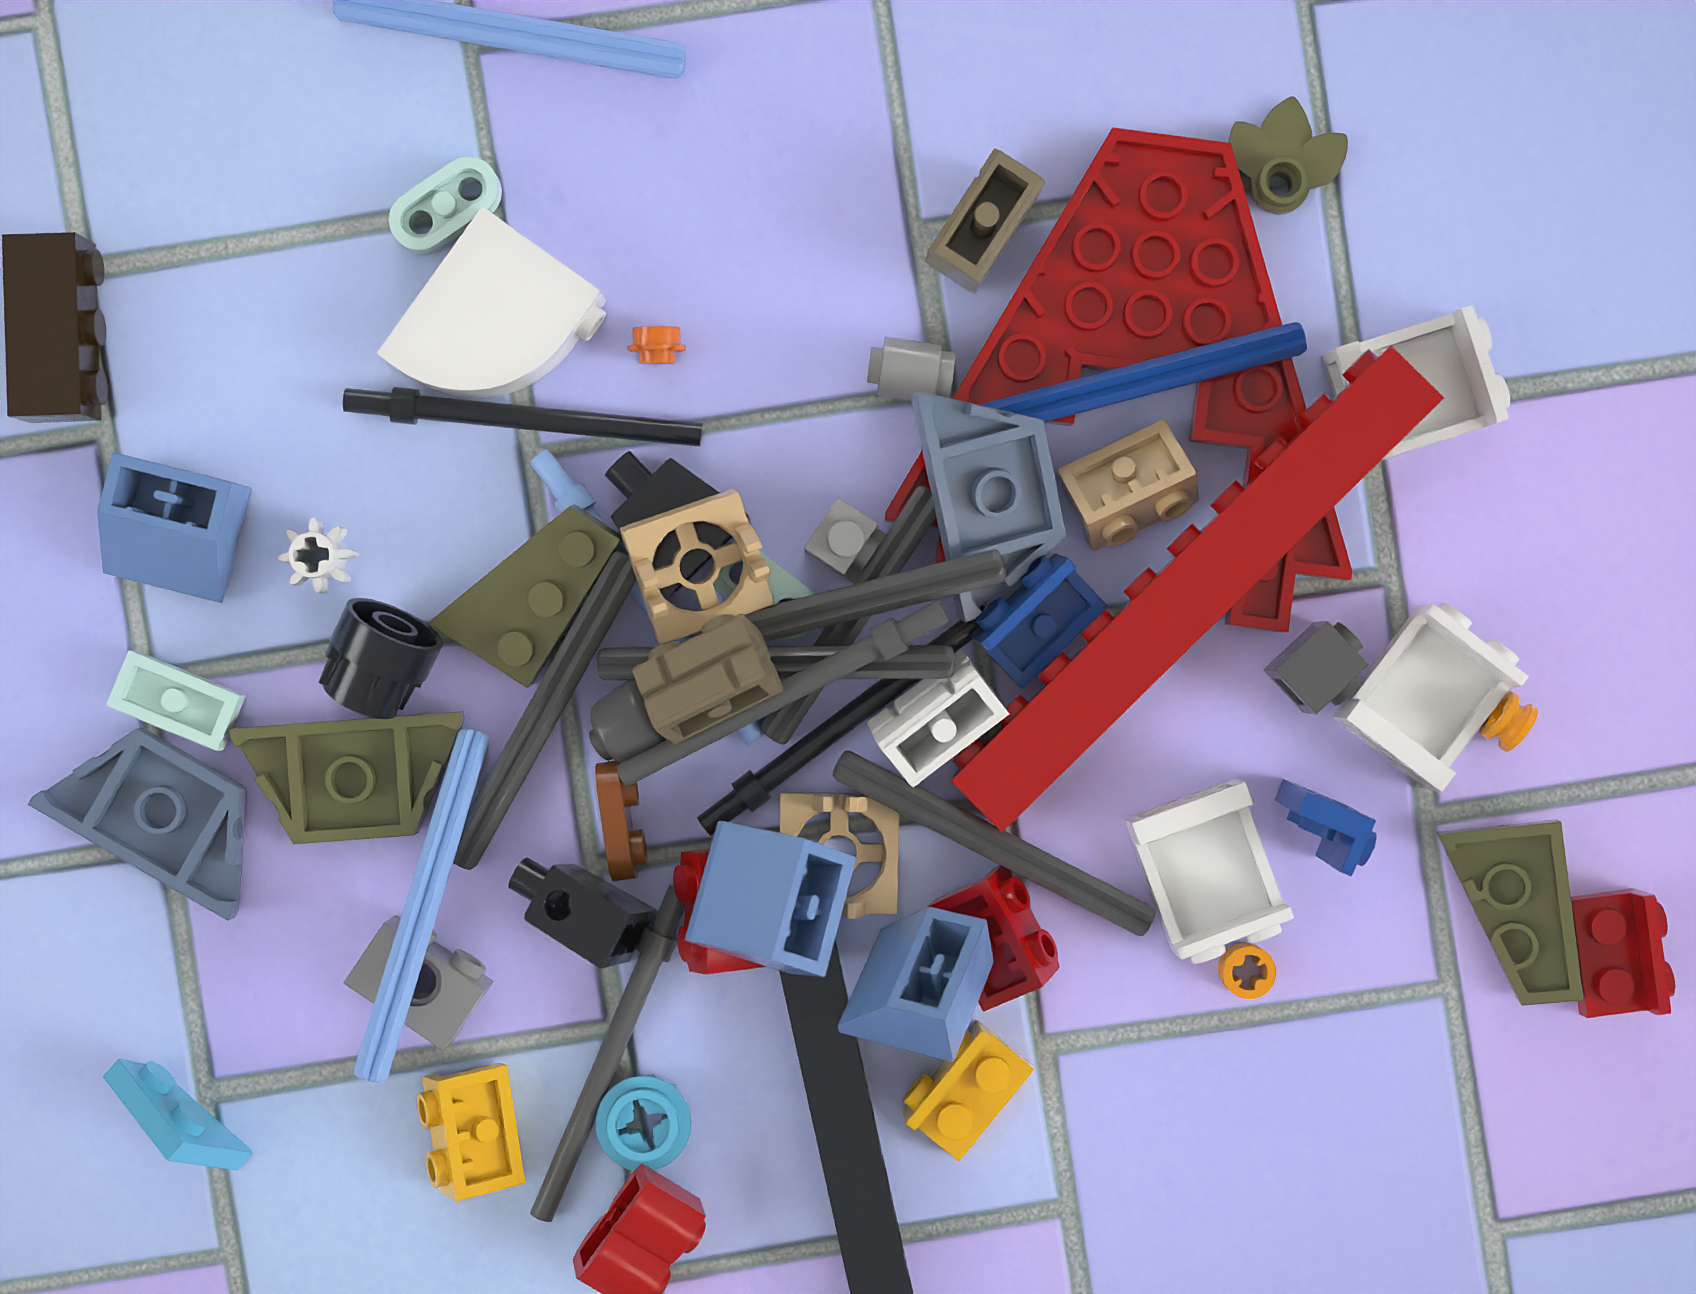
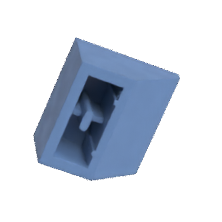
M112 452L97 510L103 573L223 603L252 488Z
M718 821L685 941L789 974L825 977L856 856L804 838L726 821Z
M927 907L881 928L839 1021V1033L954 1062L994 963L987 920Z

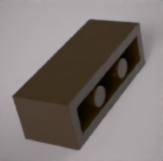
M75 232L2 234L7 416L28 423L101 421V405H105L108 399V382L104 371L100 369L99 346L104 345L106 340V322L102 311L98 309L97 286L103 284L105 275L104 262L100 251L96 249L95 243Z

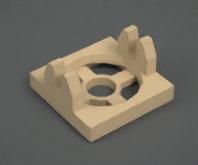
M735 488L619 528L657 641L660 645L701 631L702 626L714 617L725 614L734 616L739 614L747 615L775 605L767 579L770 578L769 566L759 552V549L762 548L761 541L753 526L748 523L739 491ZM703 521L718 525L732 535L736 541L713 548L708 543L698 540L693 522ZM675 530L680 546L674 553L671 564L654 569L652 562L657 546L667 533ZM699 548L706 550L710 553L713 560L710 574L705 579L696 582L682 577L679 564L684 554L691 549ZM743 560V569L738 586L727 600L719 604L713 583L719 577L721 567ZM676 583L695 590L701 610L689 611L677 608L662 596L659 589Z
M781 792V834L797 837L809 819L820 812H831L830 830L824 833L816 843L823 845L827 839L836 835L846 836L852 840L856 847V860L853 871L856 870L860 862L882 863L880 872L870 886L856 895L850 897L846 895L841 915H844L843 917L847 919H857L865 917V914H897L899 813L861 793ZM849 812H858L870 820L880 834L882 844L860 843L857 836L848 830Z

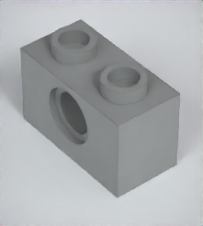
M394 916L382 924L343 982V984L373 1004L376 1000L401 919L398 916ZM432 930L423 964L428 965L434 971L436 986L433 991H421L415 987L404 1025L444 1051L455 1040L494 981L483 974L486 970L485 965L471 954L460 949H456L454 953H451L433 941L437 934Z

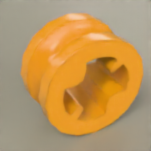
M1512 691L1504 695L1480 728L1481 736L1486 739L1496 737L1499 740V748L1506 752L1513 750L1521 743L1533 727L1538 715V708L1532 704L1521 706L1519 704V695Z
M1248 942L1235 943L1226 948V952L1220 956L1218 963L1219 978L1223 985L1236 996L1244 999H1256L1268 993L1274 985L1277 975L1276 966L1271 956L1256 944ZM1253 955L1252 962L1257 966H1261V974L1251 976L1249 985L1241 986L1242 979L1237 975L1232 976L1233 966L1243 965L1245 956Z

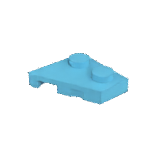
M118 1058L103 1075L104 1080L167 1161L238 1170L253 1153L245 1143L178 1086L171 1073L158 1063L148 1061L144 1064Z

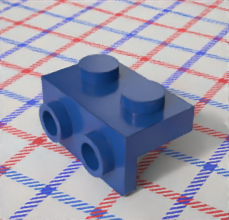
M1054 553L1049 559L1047 556H1041L1033 561L1028 568V572L1019 579L1022 585L1006 601L999 597L991 602L977 617L975 622L979 627L970 635L1021 689L1033 680L1108 606L1074 570L1076 566L1070 559Z

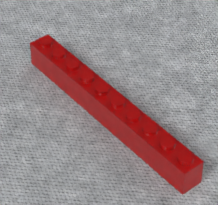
M1392 346L1387 347L1377 356L1370 349H1367L1342 374L1349 384L1333 400L1323 393L1298 417V420L1305 426L1304 429L1288 444L1281 437H1278L1254 461L1261 471L1245 487L1235 480L1212 502L1210 507L1218 514L1201 530L1193 523L1190 524L1166 548L1174 557L1157 574L1148 566L1123 591L1131 600L1115 616H1112L1106 609L1102 611L1080 634L1087 643L1071 659L1062 651L1037 676L1045 685L1029 701L1019 694L1005 707L1009 715L998 722L1002 727L986 743L977 738L952 760L959 770L953 775L951 782L1001 832L1019 817L1444 399Z

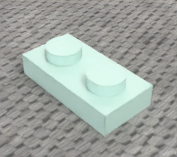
M128 650L106 706L215 751H222L230 736L229 729L233 728L246 695L140 651Z

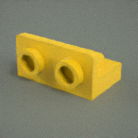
M977 1020L969 1031L966 1030L954 1062L945 1060L931 1078L926 1073H923L908 1089L902 1100L907 1105L903 1111L905 1124L914 1131L917 1128L957 1161H960L1035 1069L1031 1063Z
M496 1063L446 1076H440L435 1073L422 1076L424 1092L417 1094V1109L422 1126L425 1129L430 1128L433 1151L427 1153L426 1165L432 1186L434 1188L439 1187L442 1194L457 1202L526 1183L507 1065Z

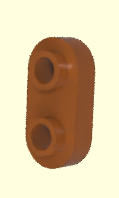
M608 761L596 763L595 777L610 877L614 882L637 878L638 866L648 864V855L643 829L633 830L630 810L631 806L639 805L638 784L636 782L628 787L625 786L616 769V766L620 763Z

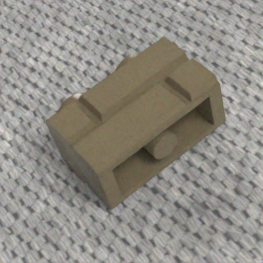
M996 148L993 149L980 169L979 177L974 178L929 247L925 260L932 268L974 294L1040 195L1045 183L1041 176Z
M725 614L714 617L702 626L701 634L683 643L672 641L658 645L648 653L649 660L633 667L632 672L640 694L645 700L644 704L653 728L673 744H677L783 692V686L775 666L771 662V656L761 632L743 614L737 616Z

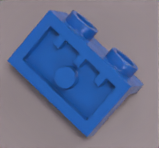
M1283 779L1275 801L1289 809L1286 819L1297 824L1299 828L1322 837L1315 856L1337 871L1351 877L1357 865L1364 866L1372 855L1377 840L1376 832L1372 831L1376 820L1346 804Z

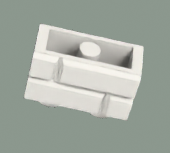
M962 650L954 655V673L951 677L922 679L896 699L894 707H886L867 722L877 745L912 787H915L1009 715V712L996 693Z

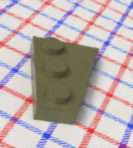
M577 505L569 506L429 621L428 624L518 683L529 688L534 684L592 591L612 553L620 546L623 541L622 535Z
M1555 819L1436 832L1521 1006L1583 1000L1562 822Z

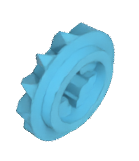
M654 1074L636 1077L628 1076L607 1091L596 1115V1133L602 1149L615 1163L633 1171L642 1163L652 1170H657L670 1164L684 1150L691 1132L689 1104L680 1094L675 1084L659 1079ZM637 1099L640 1107L643 1106L647 1114L658 1113L660 1115L667 1113V1115L662 1116L661 1120L654 1124V1135L652 1138L654 1145H651L649 1137H645L641 1129L631 1130L629 1128L621 1131L622 1128H625L628 1123L634 1120L636 1115L635 1100Z

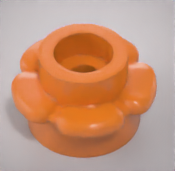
M672 326L632 327L633 345H627L629 352H639V364H675V352L686 350V345H680V327Z

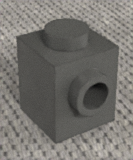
M1328 621L1313 622L1263 671L1303 713L1317 715L1330 701L1334 706H1337L1348 699L1362 684L1357 676L1369 664L1358 653L1363 648V645L1346 626L1340 622L1332 626Z

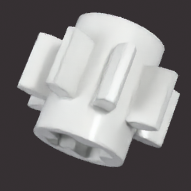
M310 518L308 524L309 532L302 534L289 529L285 532L292 543L288 553L280 554L277 557L279 561L290 563L295 570L289 580L291 585L300 586L310 577L312 578L315 593L326 594L328 579L335 578L342 582H349L351 580L349 574L344 569L347 565V560L358 557L359 552L346 549L341 542L347 534L348 530L346 528L337 526L328 535H324L322 520ZM318 547L329 550V560H322L319 562V565L309 563L308 554L318 551Z

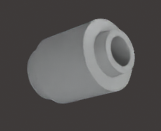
M885 337L883 348L871 347L867 383L878 384L877 396L912 401L910 393L921 391L949 398L954 374L955 352L942 351L941 344Z

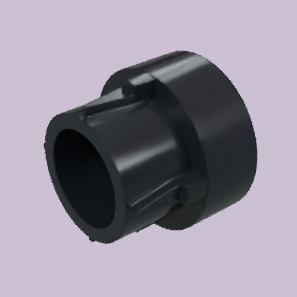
M367 598L350 599L332 633L330 644L325 652L328 660L318 683L323 684L325 692L333 700L356 713L376 719L394 718L398 709H404L415 687L420 688L422 683L426 681L443 646V640L432 627L402 609Z

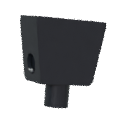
M631 451L622 455L604 475L627 498L610 516L618 529L720 493L672 458L665 461L652 474ZM746 513V516H747V519H748V522H749V521L751 520V518H750V516ZM703 521L693 522L698 540L708 543L713 548L723 546L733 538L732 535L718 525ZM675 530L667 533L657 546L652 562L654 569L671 564L673 555L680 546ZM699 548L686 552L679 564L682 577L690 580L712 558L710 553ZM676 583L660 590L666 596L672 598L683 585Z
M526 857L519 863L508 884L509 889L531 901L524 914L526 922L600 969L630 962L645 926H650L658 911L575 864L553 865L550 869H547ZM570 897L572 899V910L569 907Z

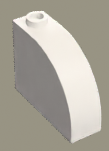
M482 206L376 354L410 378L435 391L470 398L504 395L525 388L550 373L564 360L580 338L586 342L589 341L606 317L607 312L601 308L607 300L598 288Z

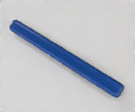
M1293 322L979 405L1036 417L1047 422L1300 356L1307 351V340L1302 325L1298 322Z

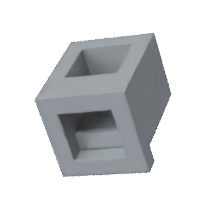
M837 497L804 546V550L854 584L886 534L877 528L878 524Z

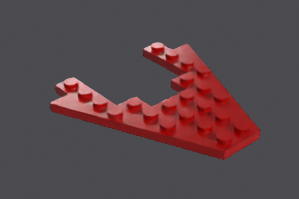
M1112 127L952 399L983 404L1078 379L1081 375V368L1109 371L1281 326L1282 321L1231 143ZM1292 358L1196 383L1189 442L1247 449L1243 487L1261 471L1254 461L1278 437H1281L1288 444L1305 428L1298 420V417L1306 410ZM1075 414L1044 423L1072 426L1075 422ZM922 451L888 506L884 521L895 522L916 488L922 485L930 489ZM1334 507L1226 612L1225 625L1283 633L1289 632L1296 575L1342 581L1352 579V568ZM937 518L930 527L939 528ZM940 532L938 533L935 564L946 561Z

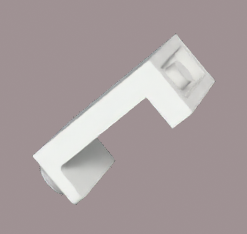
M1472 305L1460 308L1448 315L1360 343L1355 341L1336 347L1321 356L1334 398L1349 384L1342 374L1367 349H1370L1377 356L1389 346H1392L1444 397L1382 460L1508 420L1506 408L1510 405L1509 390L1504 378L1499 373L1495 374L1488 353L1492 348L1489 327L1482 317H1477Z
M1444 602L1439 607L1435 604L1418 605L1362 677L1360 687L1343 702L1333 715L1335 720L1422 787L1437 792H1443L1457 774L1449 767L1511 687H1522L1528 679V676L1515 666L1519 661L1515 653L1493 639H1489L1486 643L1468 630L1472 624L1471 620L1458 609Z
M1231 779L1124 819L1171 950L1180 959L1190 957L1192 963L1209 961L1223 955L1226 952L1224 944L1246 937L1249 943L1274 937L1282 932L1281 923L1294 919L1291 907L1282 900L1249 810V806L1254 805L1244 781Z

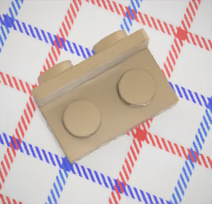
M1165 419L1057 469L1059 482L1085 527L1087 541L1093 551L1107 545L1111 547L1122 545L1131 540L1139 530L1160 520L1171 521L1181 517L1192 505L1199 501L1197 473Z

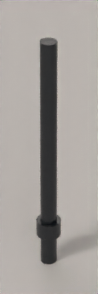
M393 387L392 392L346 388L343 394L344 412L389 416L391 423L416 425L418 419L698 447L701 446L703 424L697 422L421 396L419 389Z
M984 605L979 607L981 611L986 608ZM977 617L968 622L960 619L927 645H949L953 648L954 653H956L973 640L970 635L979 627L975 622ZM880 679L754 774L749 770L731 784L734 790L697 817L698 821L705 831L712 836L715 833L718 821L731 822L748 808L751 812H754L771 799L770 791L920 679Z

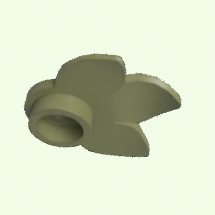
M1294 96L1286 98L1275 106L1262 122L1261 128L1247 122H1234L1228 142L1231 143L1238 170L1250 179L1249 188L1254 202L1262 210L1276 215L1287 214L1296 210L1305 201L1310 189L1322 187L1332 182L1342 168L1348 149V137L1344 133H1324L1313 137L1307 115L1298 99ZM1274 176L1283 178L1288 185L1287 194L1277 195L1272 192L1269 187V179Z

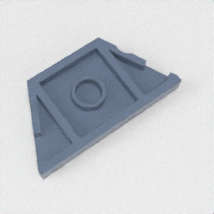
M916 391L910 393L945 560L948 561L996 549L999 550L1005 564L1006 578L1002 583L953 595L958 618L968 622L974 620L982 613L979 607L1004 585L1010 588L1028 572L1030 564L1036 558L1046 556L1066 538L1044 420Z
M145 728L135 729L112 744L109 750L98 757H92L72 770V774L49 789L40 791L30 799L28 803L30 807L225 920L229 921L237 915L240 903L247 787Z

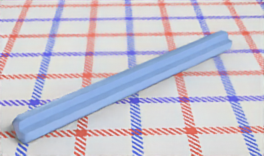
M333 0V13L341 21L675 79L681 77L685 66V47L677 42L435 0Z
M461 728L458 731L354 1068L355 1076L359 1079L374 1083H384L388 1079L489 746V736L480 731Z

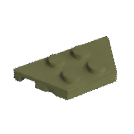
M464 711L395 716L391 719L364 718L229 729V735L234 746L241 748L256 773L257 778H255V781L266 800L271 801L278 810L279 821L293 845L413 836L418 834L453 750L458 731L462 728L465 721Z

